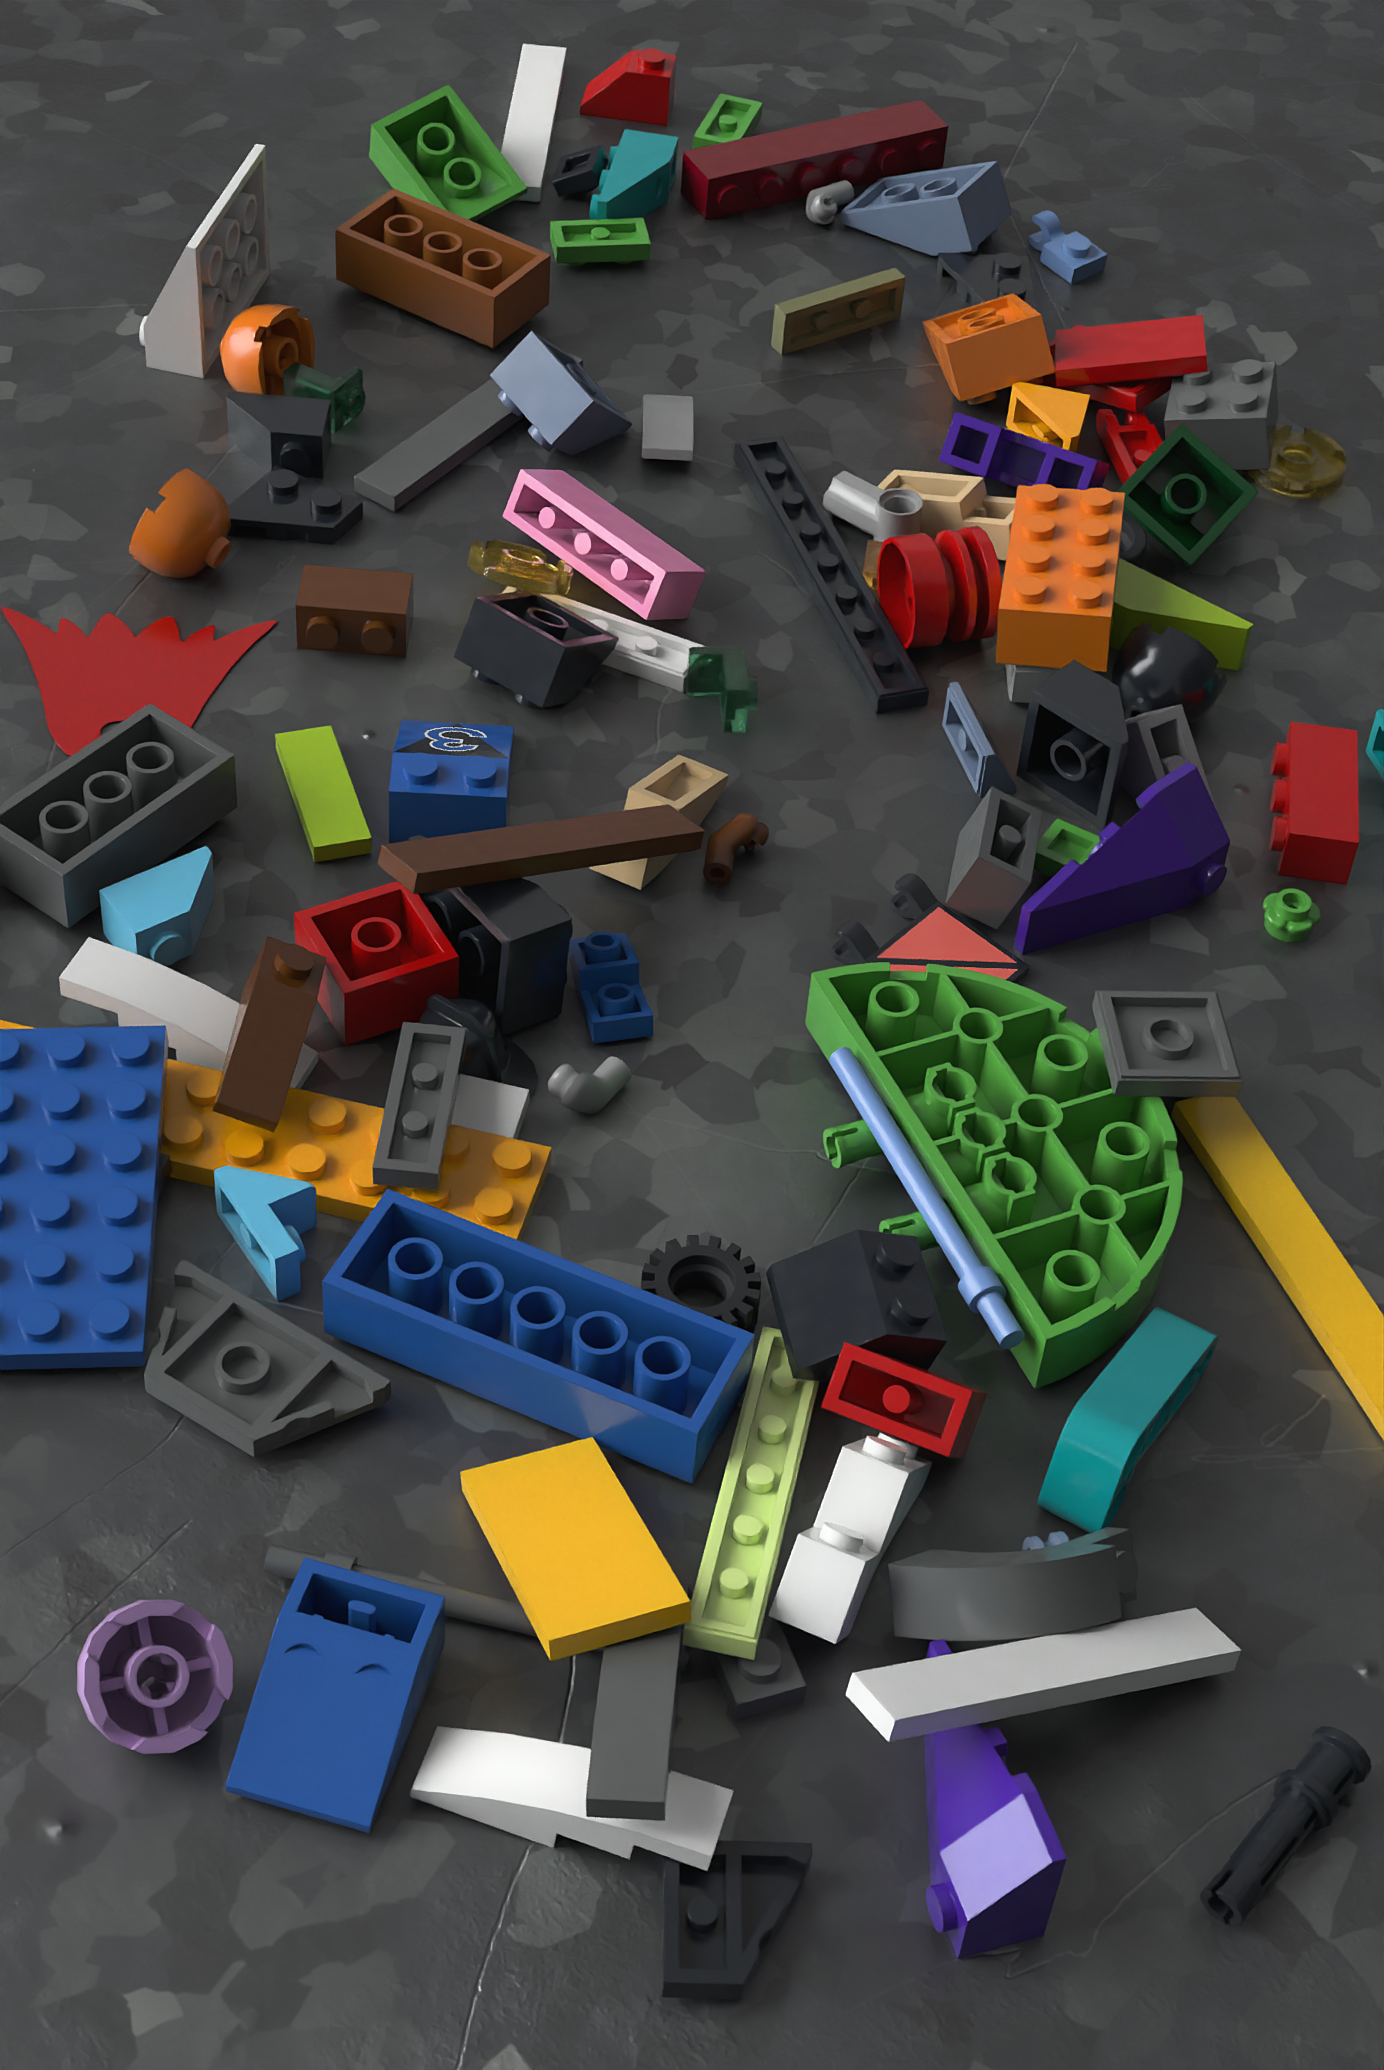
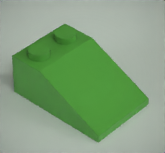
M449 84L371 124L369 157L394 189L472 222L527 193L528 188Z

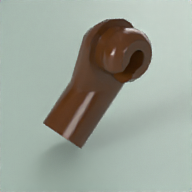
M740 813L714 832L708 839L703 868L704 877L714 884H723L729 881L732 876L735 852L742 845L749 852L758 851L759 844L764 846L769 837L767 825L759 822L758 816L755 814Z

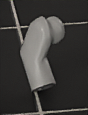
M843 180L810 191L805 210L809 220L818 225L830 223L835 217L837 207L851 203L854 199V190L850 182Z
M613 1056L608 1057L593 1074L585 1071L578 1073L573 1066L564 1064L558 1067L549 1079L548 1090L554 1096L560 1097V1104L567 1109L584 1114H593L600 1111L629 1081L632 1074L622 1060Z

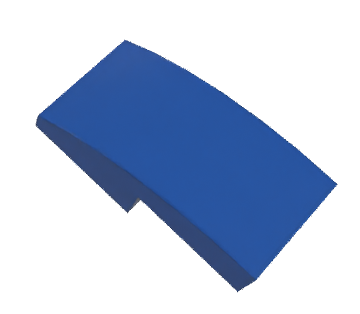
M600 931L591 933L587 937L570 939L568 953L581 1009L593 1044L653 1036V1013L639 984V961L626 932L612 933Z

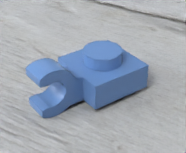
M1046 210L1033 215L1032 221L1042 231L1028 236V242L1034 249L1041 251L1039 261L1070 284L1105 269L1108 254L1090 242L1087 237L1077 231L1065 235L1060 220L1051 211Z

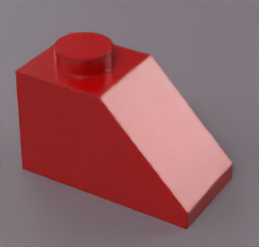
M653 48L631 50L587 84L580 104V114L667 126L674 104L677 55L664 54L661 50Z
M844 1342L821 1407L944 1456L964 1458L988 1393L912 1364Z

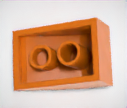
M1014 293L922 322L924 332L951 392L960 402L967 400L969 405L984 403L994 399L997 396V390L1012 386L1018 382L1040 385L1044 382V375L1055 372L1041 314Z

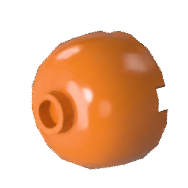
M262 304L245 309L234 318L221 340L220 355L225 377L236 392L301 397L306 388L298 387L302 379L303 372L312 373L315 363V338L309 319L299 317L297 312L301 310L280 304Z
M185 468L177 472L160 489L158 493L166 499L159 505L156 511L153 512L147 507L136 526L129 546V553L134 556L132 558L137 560L139 564L161 576L176 579L196 576L208 565L216 569L225 560L232 547V542L226 539L231 527L229 506L224 496L205 478Z

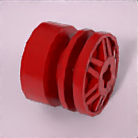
M979 526L965 527L957 532L953 529L944 530L937 534L934 541L925 533L895 536L884 540L879 551L877 566L879 602L906 650L939 645L944 636L953 643L969 640V638L981 640L994 637L998 630V611L1002 580L996 552L986 531Z

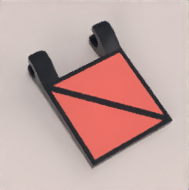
M907 873L896 881L895 888L900 892L892 897L890 906L898 915L915 920L880 948L864 926L855 920H849L837 928L836 936L840 940L833 945L831 951L833 957L845 965L890 962V971L925 972L927 964H938L976 971L1002 978L1015 984L1028 974L1030 968L1025 962L940 903L926 883L913 873Z

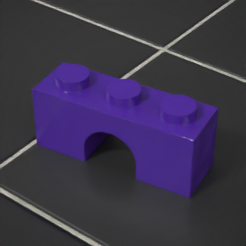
M955 412L938 460L1017 488L1018 485L1033 486L1036 484H1049L1056 488L1078 490L1102 488L1110 467L1108 463Z

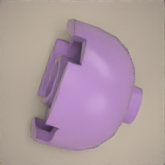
M138 1600L111 1612L88 1635L77 1662V1692L89 1721L109 1741L142 1754L174 1753L201 1740L207 1733L205 1730L218 1717L224 1700H229L233 1690V1658L222 1631L215 1624H211L198 1610L175 1600Z

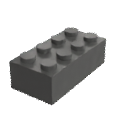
M149 703L0 804V884L65 927L70 928L101 905L99 890L155 867L237 808L235 755Z

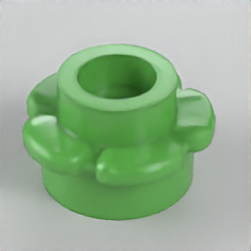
M1289 888L1279 893H1272L1263 902L1262 907L1266 910L1264 926L1270 935L1282 941L1297 942L1305 939L1309 935L1310 930H1312L1313 923H1318L1320 919V910L1317 904L1313 903L1305 892L1298 889Z

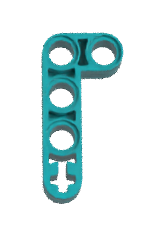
M1158 1306L1155 1307L1073 1408L1059 1437L1039 1493L1037 1506L1089 1533L1110 1527L1122 1504L1136 1465L1201 1380L1212 1359L1219 1336Z

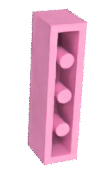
M520 470L503 514L505 519L645 620L687 619L707 571L563 470Z

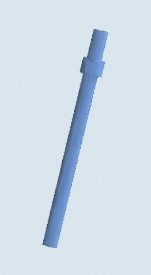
M848 1047L836 1050L831 1054L829 1063L960 1279L958 1290L968 1307L974 1313H981L1001 1348L1010 1349L1017 1346L1024 1339L1025 1334L1004 1301L1006 1289L993 1268L982 1265L852 1050Z

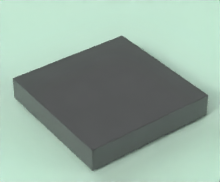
M1096 990L1092 1009L1114 1096L1238 1097L1243 1080L1217 992Z

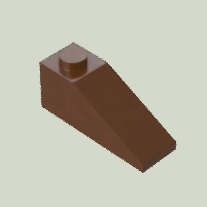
M267 936L242 992L212 1111L271 1132L275 1131L318 998L327 957L310 952L300 945L289 944Z

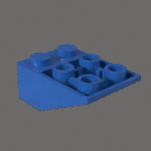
M304 1557L276 1621L225 1784L226 1792L370 1833L445 1646V1596Z

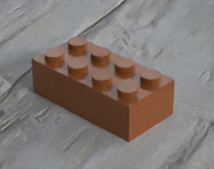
M393 188L335 229L336 280L352 286L362 293L370 294L391 303L401 310L409 311L432 321L440 327L448 328L471 338L479 344L494 348L549 305L551 254Z

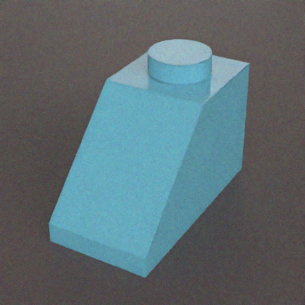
M207 846L99 890L103 934L111 944L148 958L163 966L171 965L193 954L215 897L212 852Z

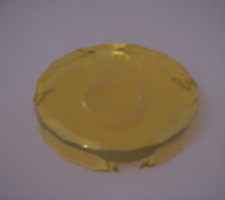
M1277 425L1270 469H1248V474L1260 486L1273 493L1291 498L1313 499L1329 495L1339 488L1346 470V454L1344 449L1332 437L1317 429L1305 427L1304 433L1291 432L1292 425Z
M496 539L487 541L485 548H483V542L480 540L473 542L466 563L472 571L487 579L509 587L545 595L567 594L574 574L572 567L563 560H558L557 568L546 563L548 555L543 554L541 550Z

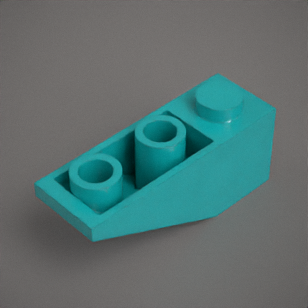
M624 129L619 145L611 146L608 170H602L598 194L594 193L591 199L589 220L644 218L668 202L676 179L679 137Z

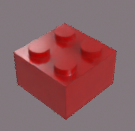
M398 881L294 913L295 944L306 948L310 952L327 957L317 1000L345 1046L400 1028L403 1022H418L425 1012L427 999L434 993L440 994L446 999L459 997V955L420 896L411 893Z

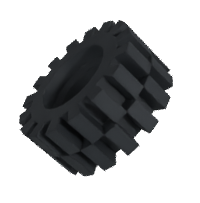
M687 1235L685 1247H681L675 1238L666 1242L665 1253L657 1248L650 1254L649 1264L645 1263L642 1270V1290L754 1334L761 1295L760 1272L754 1273L756 1263L750 1255L740 1260L741 1248L731 1243L726 1251L720 1249L721 1238L710 1236L708 1245H699V1235ZM688 1289H705L716 1293L725 1301L711 1307H696L680 1301L675 1295Z

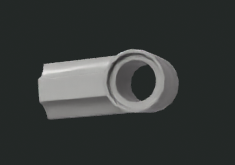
M844 470L833 477L829 489L824 494V509L830 512L831 515L874 536L873 546L877 552L880 551L884 540L890 537L920 533L923 500L914 491L902 488L884 491Z

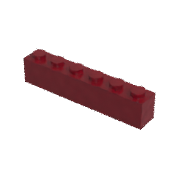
M922 100L687 150L683 151L680 192L702 217L707 220L808 197L809 192L843 180L850 182L853 187L875 182L879 178L911 174L942 167L949 126Z

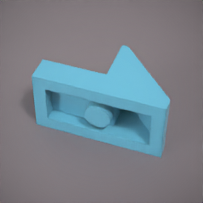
M227 1165L214 1170L217 1214L273 1297L278 1302L301 1292L300 1263L305 1261L306 1254L299 1235L313 1229L317 1224L316 1188L313 1184L306 1181Z

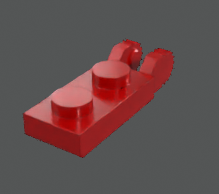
M1099 409L1097 411L1096 429L1099 440L1104 445L1123 485L1163 442L1155 425L1149 423L1145 413H1143V409L1136 413L1127 410L1125 426H1120L1116 416L1113 415L1112 409Z

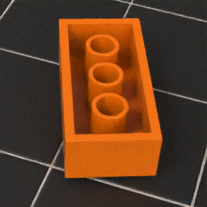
M1049 484L1018 485L998 611L996 663L1063 668L1071 661L1076 660L1092 671L1107 672L1125 493L1110 492L1103 488L1078 490L1056 488Z

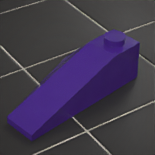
M1188 761L1150 785L1136 798L1137 806L1141 809L1121 828L1113 822L1099 833L1100 842L1094 847L1088 859L1082 865L1076 860H1070L1022 905L1014 945L1015 950L1024 955L1183 909L1203 894L1209 896L1220 887L1227 874V868L1224 865L1231 841L1196 766Z
M940 1639L929 1643L926 1659L953 1653L945 1640ZM981 1723L925 1734L924 1755L930 1886L926 1888V1902L935 1929L939 1933H948L958 1959L1044 1936L1067 1857L1037 1789L1027 1773L1011 1776L1005 1759V1755H1008V1742L998 1726L983 1730Z

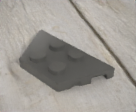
M185 1259L177 1264L174 1273L175 1287L169 1307H164L158 1326V1344L151 1350L144 1373L145 1390L147 1393L252 1457H257L385 1404L391 1398V1380Z

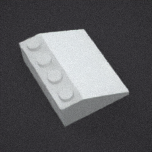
M255 144L187 244L150 314L143 318L139 331V341L142 346H145L147 367L204 378L220 353L221 340L230 324L243 310L248 309L270 275L265 145Z

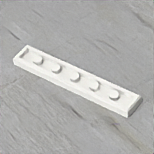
M523 44L501 150V154L528 188L526 194L515 199L518 201H541L566 64L567 48L531 44Z
M1191 1608L854 1672L851 1675L846 1695L888 1742L1234 1671L1241 1649L1197 1608Z

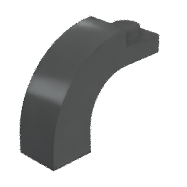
M1106 1527L1062 1544L1024 1551L977 1553L930 1549L888 1564L894 1636L929 1640L944 1639L947 1641H984L1065 1633L1121 1618V1605L1137 1599L1138 1564L1133 1554L1131 1529Z

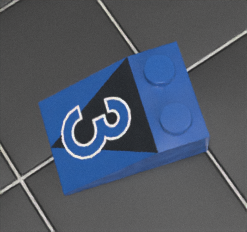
M402 720L393 750L389 783V843L408 841L410 837L416 835L433 838L507 827L514 726Z

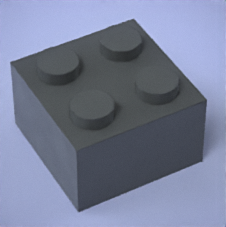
M1245 359L1237 363L1210 364L1207 362L1208 372L1173 376L1164 418L1166 438L1182 422L1234 470L1270 469L1279 414L1276 361L1260 362L1254 359Z

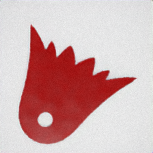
M3 606L1 607L4 616L16 632L29 657L41 692L50 734L59 748L69 756L74 755L101 736L100 731L106 724L117 721L122 722L149 703L191 728L211 694L234 664L278 622V620H271L255 624L225 635L215 641L213 640L215 626L210 625L181 641L176 621L172 616L157 620L134 637L132 631L123 621L111 613H106L97 622L91 634L86 637L80 628L65 618L60 619L58 632L55 633L22 613Z

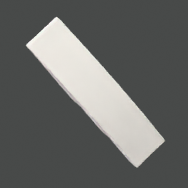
M88 937L59 977L62 996L118 1013L119 1026L166 1025L169 1040L168 1047L176 1049L177 1061L223 1071L239 1008L238 1002L201 982L155 961ZM304 1043L290 1087L301 1089L318 1062V1052Z
M437 1726L411 1789L410 1797L552 1848L558 1834L630 1859L634 1845L707 1871L734 1790L671 1771L668 1778L665 1821L586 1817V1791L591 1749L507 1733Z

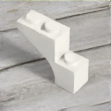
M880 1431L878 1438L867 1436L864 1439L842 1447L814 1526L798 1534L768 1616L834 1644L850 1634L872 1576L885 1550L921 1492L933 1462L916 1455L919 1445Z

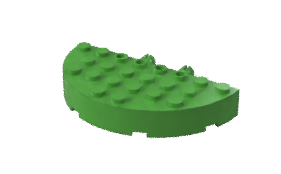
M890 962L847 965L813 972L811 974L805 1020L806 1027L828 1062L831 1054L843 1047H848L852 1050L982 1265L990 1266L995 1271L1006 1289L1004 1301L1025 1334L1024 1339L1017 1346L1009 1350L1033 1388L1037 1389L1065 1378L1090 1364L1113 1347L1136 1323L1151 1301L1162 1276L1181 1205L1183 1172L1179 1170V1161L1176 1154L1178 1140L1172 1121L1159 1096H1114L1097 1027L1090 1033L1084 1027L1066 1017L1067 1007L1034 990L1002 978L968 969L938 964H927L925 972L890 971ZM864 1119L824 1130V1149L828 1159H832V1166L837 1169L862 1159L884 1154ZM919 1211L880 1222L879 1232L916 1236L921 1251L940 1246Z

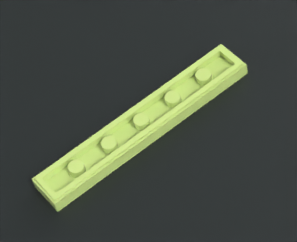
M765 1326L762 1328L691 1600L692 1621L685 1623L682 1645L751 1660L755 1659L820 1381L793 1379L780 1329Z

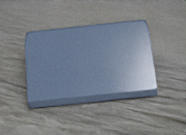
M958 682L950 683L942 726L976 794H978L979 798L985 797L991 787L1006 794L1016 792L1017 787L978 712Z

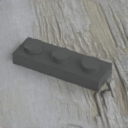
M403 1022L372 1167L373 1184L439 1191L466 1050V1028Z

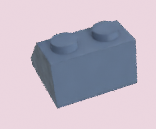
M533 331L490 374L492 379L502 389L497 395L501 402L516 416L519 417L523 413L533 424L528 429V432L549 452L555 447L573 456L627 431L633 424L572 355Z

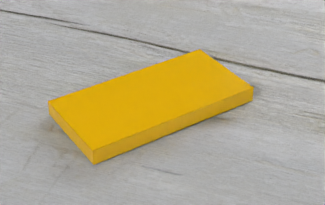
M593 1437L460 1472L462 1492L550 1661L692 1621L690 1599Z

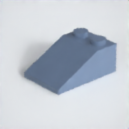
M998 161L879 178L843 209L838 216L842 224L935 256L938 255V252L975 253L978 250V245L985 238L998 232V226L1012 214L999 163Z

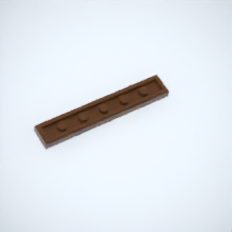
M667 804L381 845L378 865L411 893L418 894L696 851L701 848L705 830Z

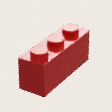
M1291 721L1285 743L1276 742L1272 755L1271 776H1278L1280 779H1275L1273 784L1270 812L1278 813L1279 817L1275 816L1272 823L1269 849L1271 851H1278V875L1347 885L1359 845L1358 731Z

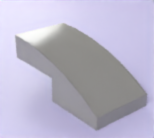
M643 394L642 458L693 461V397Z

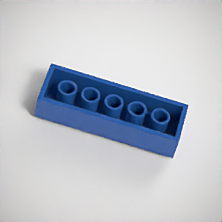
M390 1189L386 1190L322 1281L324 1333L579 1438L593 1437L597 1445L691 1484H693L749 1382L755 1334Z

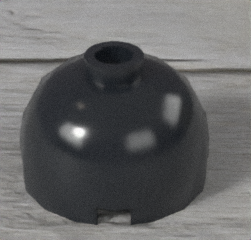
M1143 623L1133 628L1121 646L1112 671V683L1119 687L1122 706L1126 710L1129 719L1142 713L1182 704L1188 725L1201 720L1213 707L1227 682L1225 674L1219 679L1214 672L1215 667L1219 663L1214 654L1198 640L1169 626L1166 627L1162 634L1147 632L1152 623Z

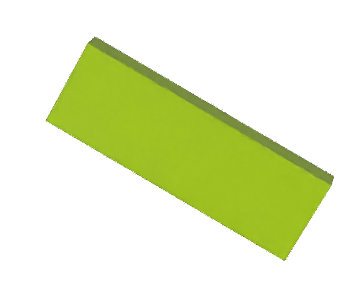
M331 725L275 734L276 751L314 862L372 853V837Z

